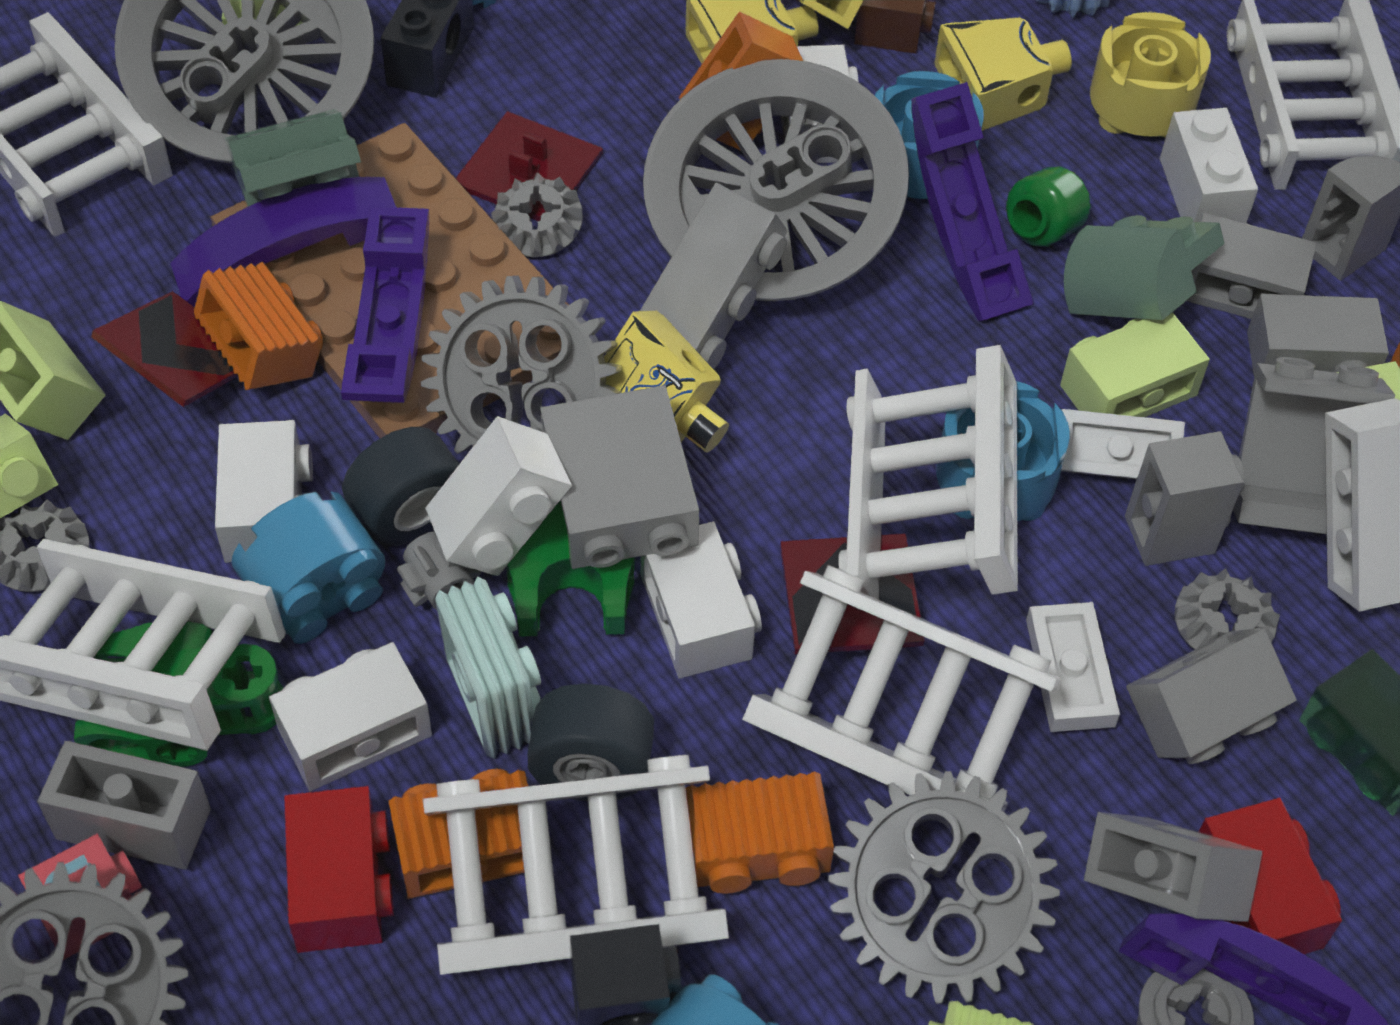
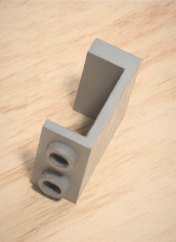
M1289 357L1277 358L1276 365L1257 363L1239 454L1245 472V486L1243 491L1239 493L1233 508L1238 523L1327 534L1325 413L1395 398L1394 392L1382 378H1378L1379 373L1377 371L1355 365L1340 366L1339 373L1314 370L1315 364L1309 361Z
M666 385L540 407L542 432L549 435L572 484L571 488L561 499L568 532L569 557L572 569L585 566L596 568L609 567L623 559L649 554L660 556L673 555L687 547L699 545V508Z

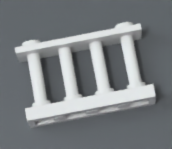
M1242 0L1236 19H1231L1228 24L1227 45L1229 51L1235 52L1261 140V164L1263 167L1269 168L1274 189H1286L1296 161L1346 160L1358 156H1379L1400 162V89L1369 0H1344L1339 16L1334 17L1331 22L1261 24L1254 0ZM1331 44L1333 49H1337L1340 59L1272 61L1268 45ZM1343 81L1345 86L1350 87L1353 98L1284 99L1279 83ZM1355 119L1358 125H1362L1366 137L1296 139L1291 121Z
M47 12L29 21L36 43L30 46L31 53L0 67V93L40 73H43L45 76L53 74L58 79V84L0 112V174L15 190L17 202L26 217L31 222L39 219L51 234L57 237L65 231L56 203L126 167L131 171L138 168L153 186L173 175L163 136L151 123H146L139 116L129 99L53 16ZM69 103L73 107L81 105L87 114L17 150L3 137ZM96 135H99L101 138L109 136L115 143L114 148L45 183L31 169Z
M1001 345L976 349V375L968 376L967 383L882 397L868 368L856 370L855 395L848 397L846 405L847 417L853 435L847 550H841L839 553V569L865 580L860 592L878 600L879 577L969 565L972 571L980 570L991 594L1018 591L1017 382ZM971 408L973 413H975V425L968 426L964 434L885 446V422ZM969 458L975 464V477L967 478L966 485L882 498L883 472ZM970 511L971 515L974 516V531L966 532L965 539L880 551L881 524Z
M43 539L36 548L51 584L9 636H0V701L208 750L221 731L207 693V689L244 635L280 643L286 634L272 588L253 581H241L90 549L83 545H71ZM73 598L100 603L66 649L56 650L37 645ZM129 610L157 616L124 662L113 663L94 658ZM187 621L200 623L215 629L183 676L173 677L152 672V669Z
M828 565L823 576L805 571L800 583L823 593L797 657L783 689L776 688L773 696L767 694L752 695L742 720L886 785L894 782L908 795L915 794V777L918 773L923 774L930 790H940L944 773L932 768L936 758L930 755L972 657L1009 673L968 771L960 769L957 779L954 778L955 791L965 792L974 776L980 777V798L989 801L998 788V785L993 783V780L1034 684L1051 692L1057 690L1061 678L1047 672L1052 660L1017 645H1013L1009 656L861 593L860 591L865 580ZM849 604L882 618L884 621L844 716L837 714L832 724L810 714L813 703L807 699L845 609ZM910 630L946 646L906 742H898L893 751L870 741L874 730L868 726ZM1005 801L1004 807L1002 809L1003 812H1005V809L1008 805L1007 801Z
M689 755L649 759L647 760L649 773L486 792H480L479 779L436 784L437 797L423 799L425 816L443 813L447 815L458 927L451 928L452 942L437 944L440 975L569 959L571 935L659 924L662 947L729 938L725 909L707 910L706 896L698 897L685 785L709 781L708 766L690 768ZM658 789L670 900L663 901L665 915L637 918L636 906H628L616 793ZM588 797L600 909L593 910L595 924L566 927L565 914L557 913L546 801ZM517 805L529 918L522 919L524 933L495 936L494 923H486L475 810Z

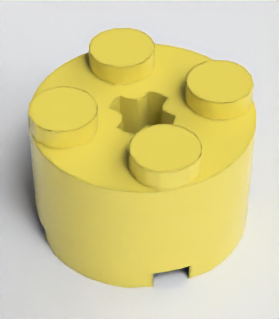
M1141 12L1124 17L1123 24L1113 30L1111 25L1103 34L1090 86L1091 103L1099 114V124L1101 127L1114 134L1127 132L1139 136H1161L1166 138L1173 112L1193 111L1197 108L1211 60L1210 48L1204 37L1198 33V37L1195 39L1184 30L1186 22L1171 15L1155 12Z

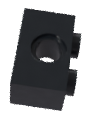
M402 0L380 38L386 86L437 98L474 29L473 1Z
M659 924L570 936V975L577 1025H651L663 1011L668 1009L669 1003L675 998L677 991H681V976L676 946L662 947Z

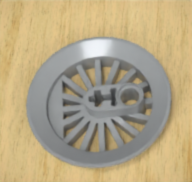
M124 0L115 31V59L125 94L139 116L146 123H151L163 136L164 140L182 151L200 158L232 164L225 138L233 136L227 133L238 107L243 102L245 132L258 129L257 86H259L277 124L288 120L270 84L307 115L305 116L336 109L342 113L344 119L358 101L371 70L374 54V33L366 0H264L256 20L255 0H241V18L237 17L229 0H217L228 22L226 25L196 0ZM282 4L285 7V9L276 17L279 7ZM184 9L212 34L173 21L181 10ZM300 20L303 22L302 24L295 26ZM320 37L327 42L326 44H306ZM164 38L197 48L194 50L161 51ZM339 63V68L335 76L302 64ZM181 70L179 77L162 84L160 82L159 71ZM289 79L327 91V93L317 104ZM217 84L222 86L214 95L207 97L198 95L201 89L207 85ZM185 96L188 105L179 112L171 102ZM201 120L204 123L212 124L211 129H207L196 123Z
M790 59L763 60L734 70L730 68L706 79L684 95L672 107L657 129L648 150L643 177L644 200L653 231L670 257L674 254L708 194L700 195L696 187L711 190L715 182L777 214L788 230L785 235L787 239L786 248L781 257L783 272H764L754 288L757 291L755 300H794L827 291L845 282L865 268L882 251L901 219L908 193L909 170L904 141L896 123L884 105L867 88L839 71L812 62ZM772 116H792L785 143L776 147ZM761 118L766 154L761 155L742 126V123ZM806 119L823 124L803 133ZM729 131L749 163L715 142V140ZM702 154L729 173L694 165ZM823 157H833L838 160L828 166L814 163ZM863 158L868 170L852 172V163ZM873 190L871 203L835 196ZM826 214L863 223L858 231L853 233ZM788 223L813 260L814 265L794 270ZM808 225L842 248L828 257Z

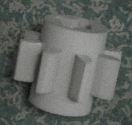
M435 531L423 534L413 540L403 554L406 564L397 568L403 579L401 585L413 605L418 607L429 600L435 610H437L435 598L439 590L448 594L451 586L461 589L464 581L474 585L475 581L473 578L481 574L479 570L446 561Z

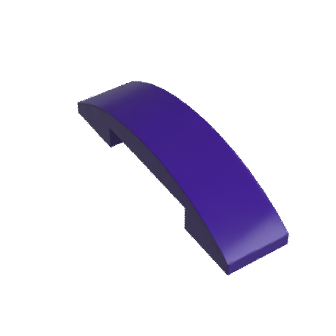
M965 82L911 99L917 154L933 219L952 271L975 317L979 322L1034 304L1018 250L1008 251L975 143V141L984 138L968 83Z
M385 177L343 178L325 183L306 185L279 196L266 198L225 218L192 241L170 263L181 298L195 307L202 275L208 270L214 273L219 268L225 271L231 266L235 270L240 265L246 268L250 263L255 266L261 261L268 263L342 232L349 246L364 241L370 206L396 207Z
M370 206L363 247L365 272L354 343L348 344L341 387L342 400L404 403L406 400L416 360L423 311L429 239V209Z
M1149 914L1122 940L1118 952L1180 985H1184L1203 968L1307 1025H1389L1383 1016L1359 993L1318 962L1267 935L1226 921L1198 919L1185 914Z

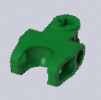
M561 500L506 566L508 590L514 603L519 636H538L540 612L543 603L553 593L567 588L584 589L597 598L603 610L606 634H625L626 615L629 600L634 589L635 557L623 559L609 567L596 568L585 566L572 569L569 557L568 532Z
M187 621L152 669V672L173 677L183 676L213 631L203 624ZM145 623L112 633L94 658L113 663L124 662L152 623ZM237 645L207 689L221 729L218 735L257 734L265 732L276 725L269 696L282 691L284 688L278 681L277 668L273 657L267 650L258 645ZM109 656H118L124 658H109ZM245 661L251 663L253 671L246 670ZM250 706L253 717L246 716L245 707ZM83 720L75 722L74 741L78 744L178 767L195 765L202 762L208 756V750Z

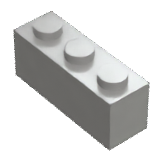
M715 182L640 311L657 310L664 315L703 359L715 369L726 349V341L724 340L735 320L741 321L744 319L755 302L757 291L754 288L766 268L769 270L774 268L781 259L787 244L785 235L788 230L777 214Z

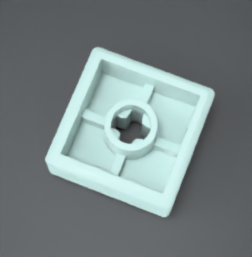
M478 576L474 585L464 581L461 589L451 586L448 594L439 590L435 601L446 660L486 755L495 759L498 751L508 754L511 746L520 750L523 742L529 743L535 708L541 700L536 686L541 684V678L529 647L525 646L518 649L512 634L513 631L517 630V624L507 596L504 592L493 596L486 580Z

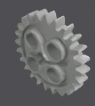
M519 275L506 277L504 294L494 280L482 282L483 301L472 292H463L460 294V299L465 310L464 313L453 308L442 311L441 314L451 328L449 331H430L428 336L441 346L440 353L422 355V361L436 367L437 376L421 381V387L438 390L440 398L431 402L426 409L427 412L445 411L448 418L437 431L440 435L455 430L458 431L461 436L454 449L457 454L472 448L492 422L485 417L482 409L483 401L489 393L500 396L506 406L505 419L521 424L523 408H525L527 418L530 420V428L541 432L540 407H542V397L549 388L561 392L565 397L566 403L621 393L615 387L606 384V376L622 371V366L615 363H606L603 356L617 346L616 340L598 341L595 334L605 324L606 320L604 317L588 321L582 318L588 307L589 300L581 298L568 306L565 304L568 294V286L565 284L556 285L548 296L545 295L544 277H532L526 292H524ZM515 321H519L522 325L519 346L512 328ZM544 326L555 329L561 338V351L554 360L542 356L537 348V335ZM485 331L493 333L498 338L501 346L500 356L493 364L484 361L477 350L478 339ZM517 368L525 371L531 370L532 382L522 385V382H512L511 370Z
M945 771L940 790H930L923 774H916L915 794L907 797L894 782L888 784L892 804L885 809L870 798L865 800L867 812L872 819L870 824L866 826L848 820L846 823L848 831L858 841L856 847L835 846L833 851L836 857L849 865V872L829 875L830 885L848 890V897L832 904L831 911L836 915H852L855 921L840 934L843 942L864 939L866 946L860 952L856 961L861 967L870 964L878 958L883 961L884 965L879 978L881 985L885 986L890 983L898 973L906 976L905 990L907 998L912 999L918 992L922 982L932 985L935 1003L942 1004L947 985L957 984L966 1003L972 1002L973 981L980 978L994 994L999 992L1000 982L996 970L1003 966L1010 973L1018 977L1022 976L1025 970L1016 955L1017 951L1023 949L1029 953L1040 955L1044 947L1030 931L1032 927L1053 928L1056 921L1049 914L1038 909L1039 902L1058 899L1060 896L1059 889L1040 883V876L1048 874L1057 867L1056 859L1035 858L1033 851L1039 848L1046 840L1047 835L1045 831L1024 835L1021 827L1025 824L1030 810L1025 807L1008 816L1002 811L1007 790L1000 789L989 801L980 798L981 778L974 776L965 792L955 791V783L951 771ZM926 821L944 823L952 833V845L941 855H925L914 846L912 841L915 829ZM970 834H977L981 839L980 844L963 866L956 880L955 888L962 896L958 901L945 897L935 910L917 941H909L906 933L931 896V886L925 879L930 873L939 878L944 876L966 838ZM986 859L1002 861L1011 871L1013 884L1007 892L1001 895L989 896L984 894L975 886L972 880L974 867ZM889 879L906 881L915 893L913 906L907 913L900 916L884 914L875 904L877 888ZM948 918L965 920L975 933L973 948L961 956H949L939 950L935 944L933 934L941 921Z
M57 862L53 883L44 885L32 867L25 870L24 879L26 891L18 895L10 886L2 881L0 882V1002L13 994L29 996L38 1004L40 1009V1018L36 1025H47L53 1003V988L42 984V980L45 975L53 976L59 973L71 922L74 918L81 917L85 920L86 926L77 956L75 972L76 978L86 982V986L83 991L74 990L68 995L62 1025H71L74 1017L80 1011L89 1007L106 1009L114 1017L115 1025H169L160 1018L162 1011L185 1007V1000L174 993L168 992L167 984L188 977V970L177 965H167L165 957L180 949L183 943L180 938L159 939L156 933L165 926L171 917L167 911L158 912L148 917L143 915L142 910L151 895L146 888L127 900L121 896L125 884V874L119 872L104 888L96 885V865L92 863L88 864L80 881L75 882L69 881L68 871L64 862ZM30 919H42L49 922L58 934V943L55 950L40 960H30L22 957L16 951L13 943V935L16 929L23 922ZM107 932H117L124 935L132 945L131 957L128 963L122 969L115 972L99 971L88 959V950L92 942L98 936Z

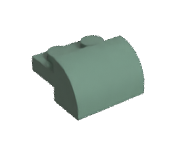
M336 109L225 138L247 207L266 198L279 196L306 185L359 177L356 163H360L361 159L355 139L347 135L342 113Z
M1135 215L1123 218L1113 226L1086 225L1074 239L1065 264L1064 292L1070 314L1164 320L1197 292L1191 271L1225 244L1220 223L1194 222L1191 217H1177L1168 221L1146 220L1145 216Z

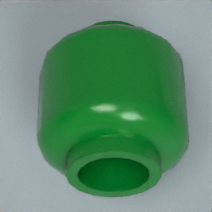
M1046 167L1017 181L1008 193L1006 201L1007 220L1013 232L1022 241L1032 246H1050L1079 232L1088 220L1091 208L1089 192L1084 182L1073 171L1064 167Z

